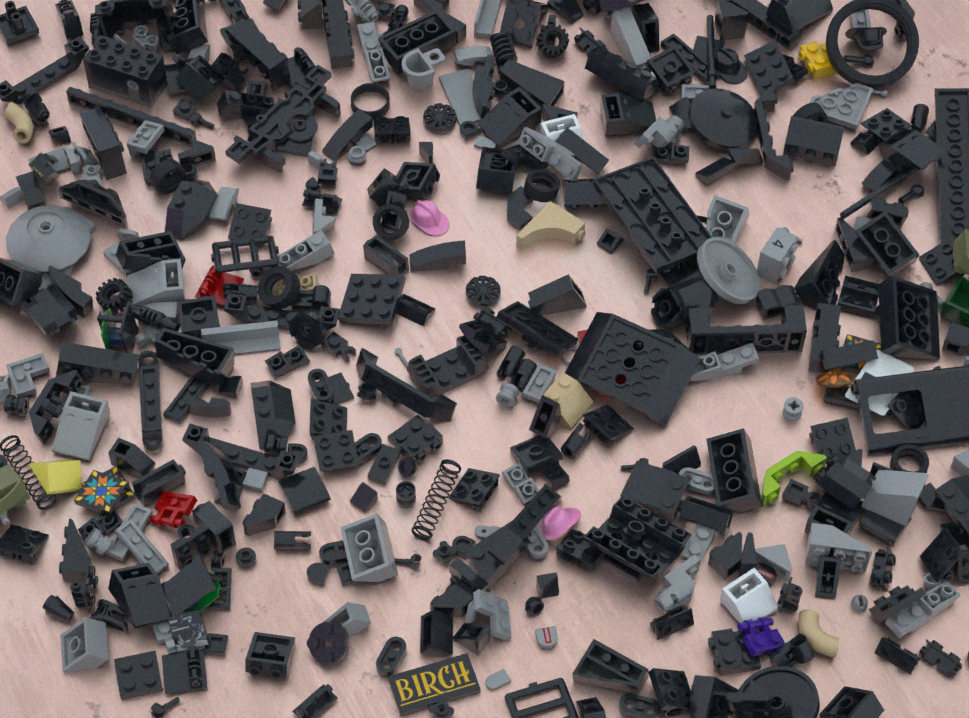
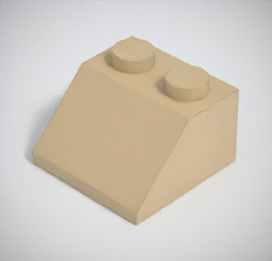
M564 372L543 394L560 404L561 418L559 423L570 430L575 427L583 417V414L594 404L581 384Z

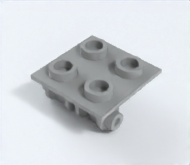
M345 0L349 6L352 5V12L357 17L359 16L364 23L372 22L379 18V13L370 0Z

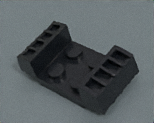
M464 335L456 338L455 348L426 361L420 354L409 360L407 372L419 390L430 397L448 392L474 380L478 375L489 370L488 363L479 349Z

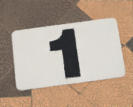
M876 350L878 359L868 361L856 379L914 372V368L880 350ZM850 386L845 397L858 403V399L851 393ZM898 393L868 397L869 409L884 416L889 410L887 405Z

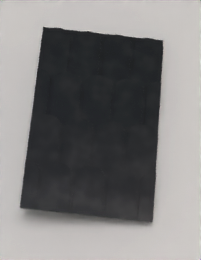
M654 157L593 179L596 191L607 203L609 210L627 231V235L638 247L640 254L656 274L697 258L699 247L707 239L712 238Z

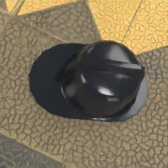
M855 27L847 30L845 36L849 39L857 40L859 46L863 49L875 50L883 48V36L887 33V29L884 27Z
M720 48L719 52L715 54V69L723 79L733 84H739L747 78V69L739 60L738 54L734 50Z

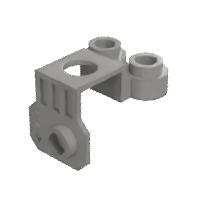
M137 26L134 30L135 35L132 36L133 44L131 45L142 49H149L150 51L157 50L160 45L159 38L156 35H149L146 26ZM117 34L113 35L114 40L125 43Z

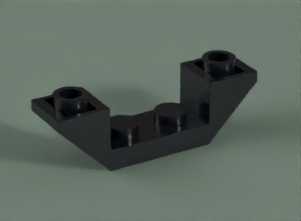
M76 370L49 379L29 411L34 433L44 445L52 436L55 428L47 418L42 417L41 405L46 397L50 399L53 395L59 397L61 392L70 394V392L76 393L82 387L84 381Z

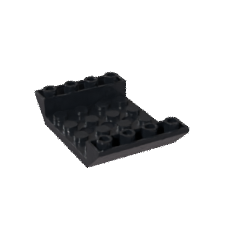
M597 312L565 374L577 380L580 384L646 413L648 419L666 427L700 358L683 345L613 313ZM636 343H642L644 348L641 351H635L633 346ZM628 359L635 361V365L631 368L624 365ZM624 376L627 380L624 384L620 385L616 383V378Z

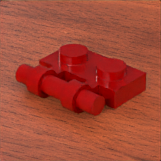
M163 492L154 507L158 513L150 516V522L155 523L156 526L169 525L170 528H178L185 524V520L181 519V517L189 516L198 500L193 495Z

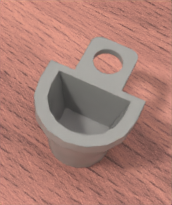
M419 48L407 53L403 57L401 65L403 72L407 76L409 86L415 90H424L433 86L435 75L433 66L444 62L445 56L438 48L423 54ZM436 54L440 58L438 60H431L430 56Z

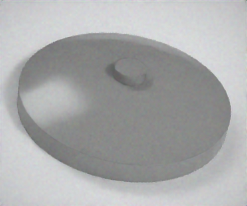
M720 237L709 238L699 247L697 261L700 271L706 282L717 294L735 304H747L757 296V293L760 291L759 275L753 262L741 248L731 241Z

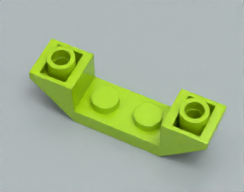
M795 451L766 469L761 496L762 506L768 503L772 504L779 498L781 486L777 482L781 481L786 474L794 473L800 467L808 477H811L818 470L825 468L827 457L822 454Z

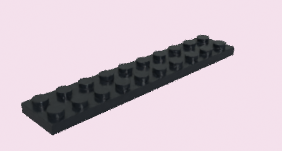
M935 88L936 144L947 152L937 161L940 244L949 238L955 241L965 229L969 230V88Z

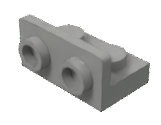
M145 120L127 142L130 156L134 157L137 152L147 154L165 131L164 126Z

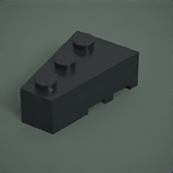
M593 639L572 675L574 682L639 694L649 677V669Z

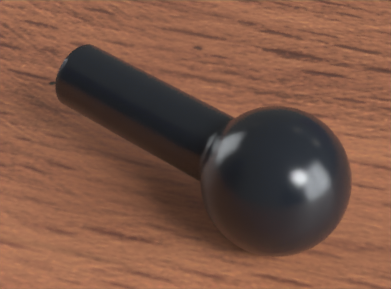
M869 54L863 57L848 55L843 57L847 63L861 64L865 68H870L874 65V58Z
M920 184L913 185L910 192L900 197L898 202L904 204L914 197H922L925 192L924 187Z

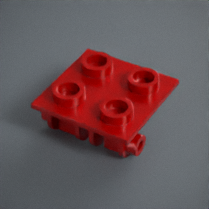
M212 265L195 298L215 296L216 304L225 306L226 299L223 296L222 285L224 283L242 284L244 278L225 272L217 273L215 266Z

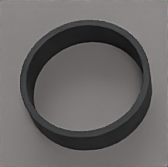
M366 83L353 90L351 94V108L354 113L359 109L354 104V100L364 92L380 93L387 99V102L378 110H362L363 112L372 117V119L382 117L388 112L390 97L388 91L383 86L375 83Z

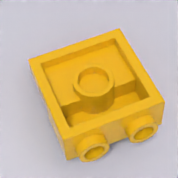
M814 41L800 46L798 52L799 59L803 61L808 73L814 79L836 73L827 56L826 42L818 45Z

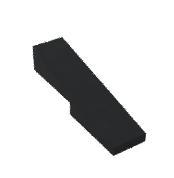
M414 0V4L426 15L435 10L439 11L456 31L457 44L466 37V24L444 12L443 4L436 0Z

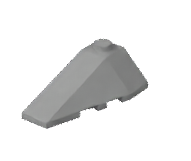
M714 195L707 211V231L712 237L724 238L736 245L749 217V208Z

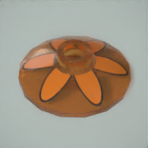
M834 368L817 376L815 381L823 387L838 388L852 384L854 376L840 371L839 368Z

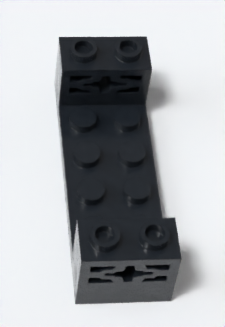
M803 305L784 306L781 324L710 327L708 308H689L686 325L688 350L695 355H706L715 351L718 355L750 343L754 344L757 353L802 352L807 333Z

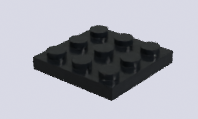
M351 274L338 317L339 323L393 325L406 281L405 276Z

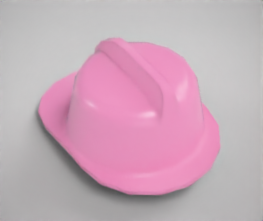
M418 200L416 206L410 212L411 221L428 235L440 236L449 229V219L432 201Z
M555 506L541 520L542 528L540 532L545 540L558 539L580 519L581 513L576 508L564 509L561 506Z

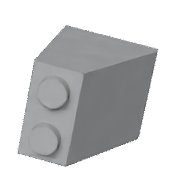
M878 470L875 475L876 480L871 481L873 483L872 487L862 498L864 501L861 507L907 526L929 474Z

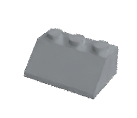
M377 513L340 527L353 581L381 582L398 575L387 525Z

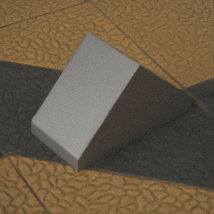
M785 544L757 548L755 551L757 564L764 563L775 569L777 576L789 581L792 566Z

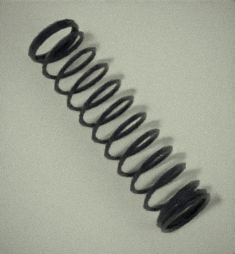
M11 435L4 438L0 443V449L3 451L4 456L7 457V461L10 462L14 471L18 475L24 474L21 479L22 481L27 480L24 485L26 490L29 491V495L32 496L33 501L36 502L38 509L46 510L51 508L57 502L56 494L47 495L45 491L40 495H35L42 486L31 490V488L39 480L32 484L27 483L36 475L24 478L32 469L20 473L23 467L34 462H31V456H27L28 451L24 450V445H20L21 440L19 437ZM12 438H17V439H14V440L10 441V442L5 446L4 449L2 448V445H3L7 440L12 439ZM17 441L13 446L6 449L10 443ZM19 446L23 447V449L20 452L16 453L15 455L9 456L12 450H15ZM26 452L25 457L18 461H13L17 455ZM27 457L30 458L28 463L21 467H16L20 461ZM52 496L55 497L52 503L45 507H40L41 502L49 500Z
M445 459L441 461L440 470L437 471L434 483L431 484L428 496L425 497L426 502L422 504L423 508L419 512L420 515L417 516V521L411 529L412 534L418 539L427 541L433 536L431 531L436 529L433 524L438 523L437 518L441 517L439 511L444 510L442 505L447 503L445 498H449L448 492L453 490L450 485L455 484L453 479H457V474L461 472L460 465L453 460ZM443 464H451V465H454V466H456L459 470H458V471L450 470V469L446 468ZM442 470H445L446 472L451 474H455L456 477H450L447 474H445ZM440 477L451 479L453 484L443 481ZM437 483L445 484L449 486L451 490L443 489ZM434 490H441L447 493L448 496L439 495ZM431 496L442 498L445 503L438 502ZM430 497L433 501H427V498ZM431 502L438 504L442 507V509H436L432 507L429 503ZM426 509L436 511L437 513H439V516L430 514L426 511ZM424 510L427 514H421V511ZM421 516L425 521H419L418 518ZM423 516L432 517L437 522L428 521ZM420 522L430 524L434 527V529H429L423 526ZM417 529L427 532L430 536L422 534Z

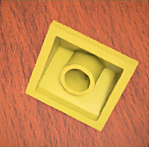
M54 460L34 462L29 465L47 495L80 491L82 488L81 460Z

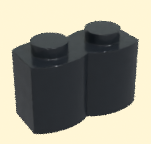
M781 285L776 289L765 288L760 290L756 296V303L762 317L765 319L783 315L784 306H800V301L792 285Z

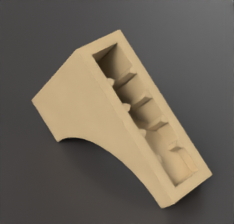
M549 201L516 235V247L523 250L529 244L544 239H557L574 245L585 236V222Z

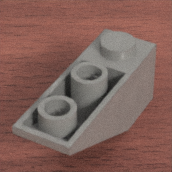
M320 230L278 255V267L283 266L292 271L316 265L333 256L334 251L329 240Z

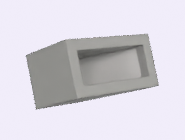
M350 602L344 604L324 621L341 624L347 630L349 636L358 634L371 623L365 605ZM332 638L326 639V641L331 642Z

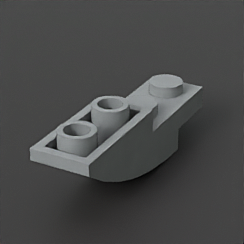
M374 22L358 24L357 30L361 49L372 82L390 80Z
M524 127L518 144L541 162H548L571 181H576L583 164L574 158L575 154L545 135Z
M750 343L718 355L715 351L700 356V361L690 381H705L731 376L742 372L743 367L760 362L754 344Z
M946 580L926 592L925 596L888 618L885 624L898 638L908 632L912 634L943 612L960 597V594Z

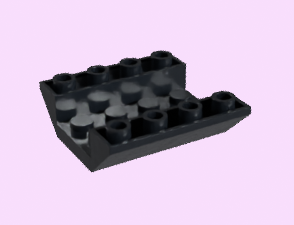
M622 495L613 505L610 517L599 528L593 526L583 537V540L658 583L677 562L692 534ZM630 521H639L644 525L646 534L641 536V540L636 541L623 533V529L628 527Z

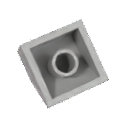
M85 617L60 635L63 672L69 673L96 669L109 660L105 622Z

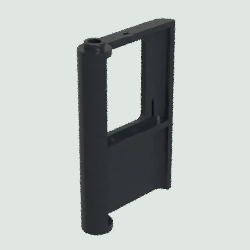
M969 365L856 379L851 384V393L858 399L867 456L894 453L895 449L906 444L927 449L969 443ZM915 390L921 393L926 422L925 428L881 434L874 433L868 397Z

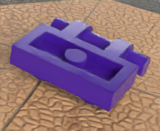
M759 617L755 621L748 619L737 625L738 631H744L746 634L742 641L752 657L773 653L785 644L779 631L769 628V626L774 624L772 618Z

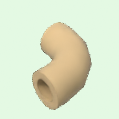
M10 101L3 117L15 125L16 128L13 132L15 140L19 143H28L32 138L34 130L32 119L23 108Z
M810 609L800 611L798 618L799 630L801 634L807 637L811 648L818 653L835 658L838 651L839 638L830 636L822 631L819 626L820 615L818 612Z

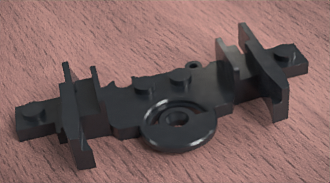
M317 65L305 76V80L299 77L295 78L292 81V89L284 92L287 99L282 100L278 98V102L266 112V117L264 115L256 117L257 123L249 128L247 141L236 135L234 143L225 151L226 156L240 164L251 155L270 169L281 173L286 162L285 157L275 153V143L281 144L287 138L292 141L302 142L314 137L318 130L317 121L313 117L317 107L334 116L340 117L341 115L340 103L330 95L325 94L326 86L324 84L332 77L331 72ZM297 117L307 118L306 121L303 119L293 121L291 124V130L293 133H290V130L288 129L287 125L292 119Z

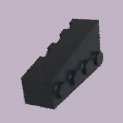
M176 0V11L172 17L174 22L170 26L171 35H168L167 40L177 55L207 43L208 37L203 0Z
M322 0L323 20L331 69L352 67V59H355L354 49H350V46H353L352 37L348 36L350 25L346 22L348 21V13L344 9L343 0Z
M242 18L227 29L229 41L243 57L246 55L249 64L253 68H258L261 73L260 76L265 81L268 79L271 82L270 87L274 92L291 81L286 54L281 53L274 43H270L263 33H259L252 23H248Z
M100 107L80 113L83 128L92 145L95 156L98 158L99 165L103 169L105 179L108 180L127 174L122 156L124 147L122 142L119 141L117 132H114L107 113H103Z
M162 328L155 340L158 358L220 390L234 366V348L166 328Z
M62 342L56 377L76 370L84 380L83 382L134 384L139 355Z

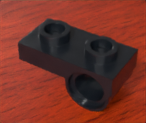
M324 285L315 286L313 291L299 290L300 293L296 301L292 303V310L320 311L321 306L330 307L331 291Z
M799 633L770 654L769 658L773 666L792 667L796 663L803 664L811 661L814 658V653L807 637Z

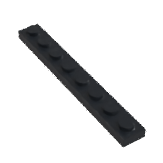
M69 87L66 91L68 102L87 110L100 107L102 112L107 113L109 118L137 128L145 120L161 124L165 129L161 135L162 137L192 147L191 139L197 140L195 131L190 128H185L173 122L162 120L159 117L148 115L142 111L131 109L128 106L103 99L95 94H89L81 89Z

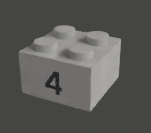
M779 227L776 228L760 252L757 267L760 277L775 284L780 278H784L788 265L792 266L796 256L794 254L798 248L796 244L798 236Z

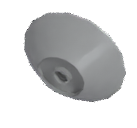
M57 205L35 207L21 214L10 225L6 235L7 252L11 258L37 272L43 273L49 272L48 267L50 265L58 270H62L75 264L87 252L91 241L90 226L83 216L69 207Z

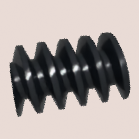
M509 33L493 34L490 37V42L498 69L508 59L517 62L518 58L511 35Z

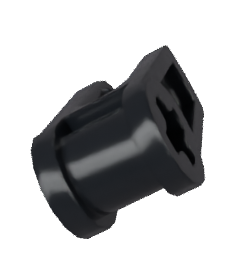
M100 599L95 613H92L90 618L105 622L108 628L127 633L128 623L123 620L129 621L121 607L108 600Z

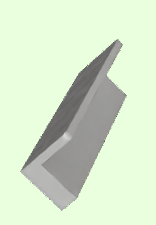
M502 0L480 1L474 22V36L490 39Z
M278 321L201 329L202 339L234 348V355L281 349Z

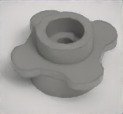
M85 165V171L82 174L83 179L91 176L100 178L101 166Z

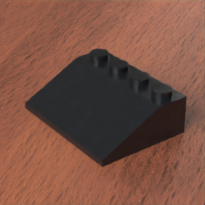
M892 276L878 284L881 352L894 357L939 360L937 291L896 276Z

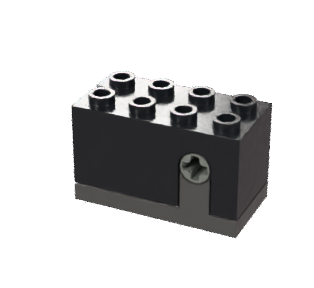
M99 35L93 44L94 49L89 50L83 59L89 88L152 108L168 84L163 55Z

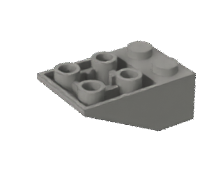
M181 259L163 260L126 276L127 285L133 295V298H130L132 300L131 308L134 305L142 306L156 302L185 300Z
M70 392L62 410L52 452L89 461L110 415L108 401Z
M811 524L806 545L805 564L818 567L821 555L841 558L840 569L866 572L872 554L871 548L832 525Z

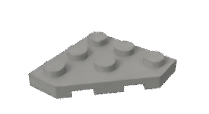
M855 83L846 89L839 88L829 91L828 94L823 96H813L810 103H818L827 114V121L857 130L873 93V88Z

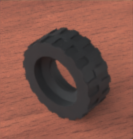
M275 266L272 269H268L260 278L257 286L260 300L269 307L276 309H286L288 306H291L300 293L301 285L299 283L300 280L297 278L298 276L283 266ZM279 280H285L286 287L279 296H273V286Z

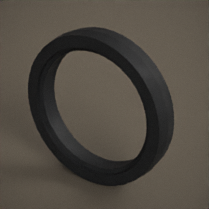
M853 0L847 3L831 20L826 35L827 56L835 71L849 83H859L871 88L889 86L906 75L913 66L919 49V34L914 20L902 6L892 0ZM869 9L882 11L893 17L900 24L906 37L907 48L902 63L896 69L883 75H867L856 71L843 59L838 46L839 29L843 21L855 12Z

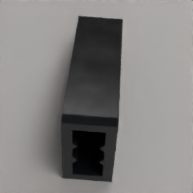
M508 59L499 68L500 80H505L508 86L511 87V91L520 87L542 110L543 104L556 106L564 93L565 81Z

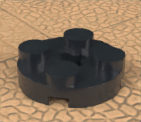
M301 311L289 323L290 335L295 337L296 343L300 344L302 348L313 349L320 345L326 337L325 320L322 316H317L313 312ZM304 327H308L311 332L308 333Z
M323 622L313 628L307 640V646L317 661L324 664L336 663L341 661L349 651V634L339 623ZM332 638L331 644L333 646L326 647L325 640Z

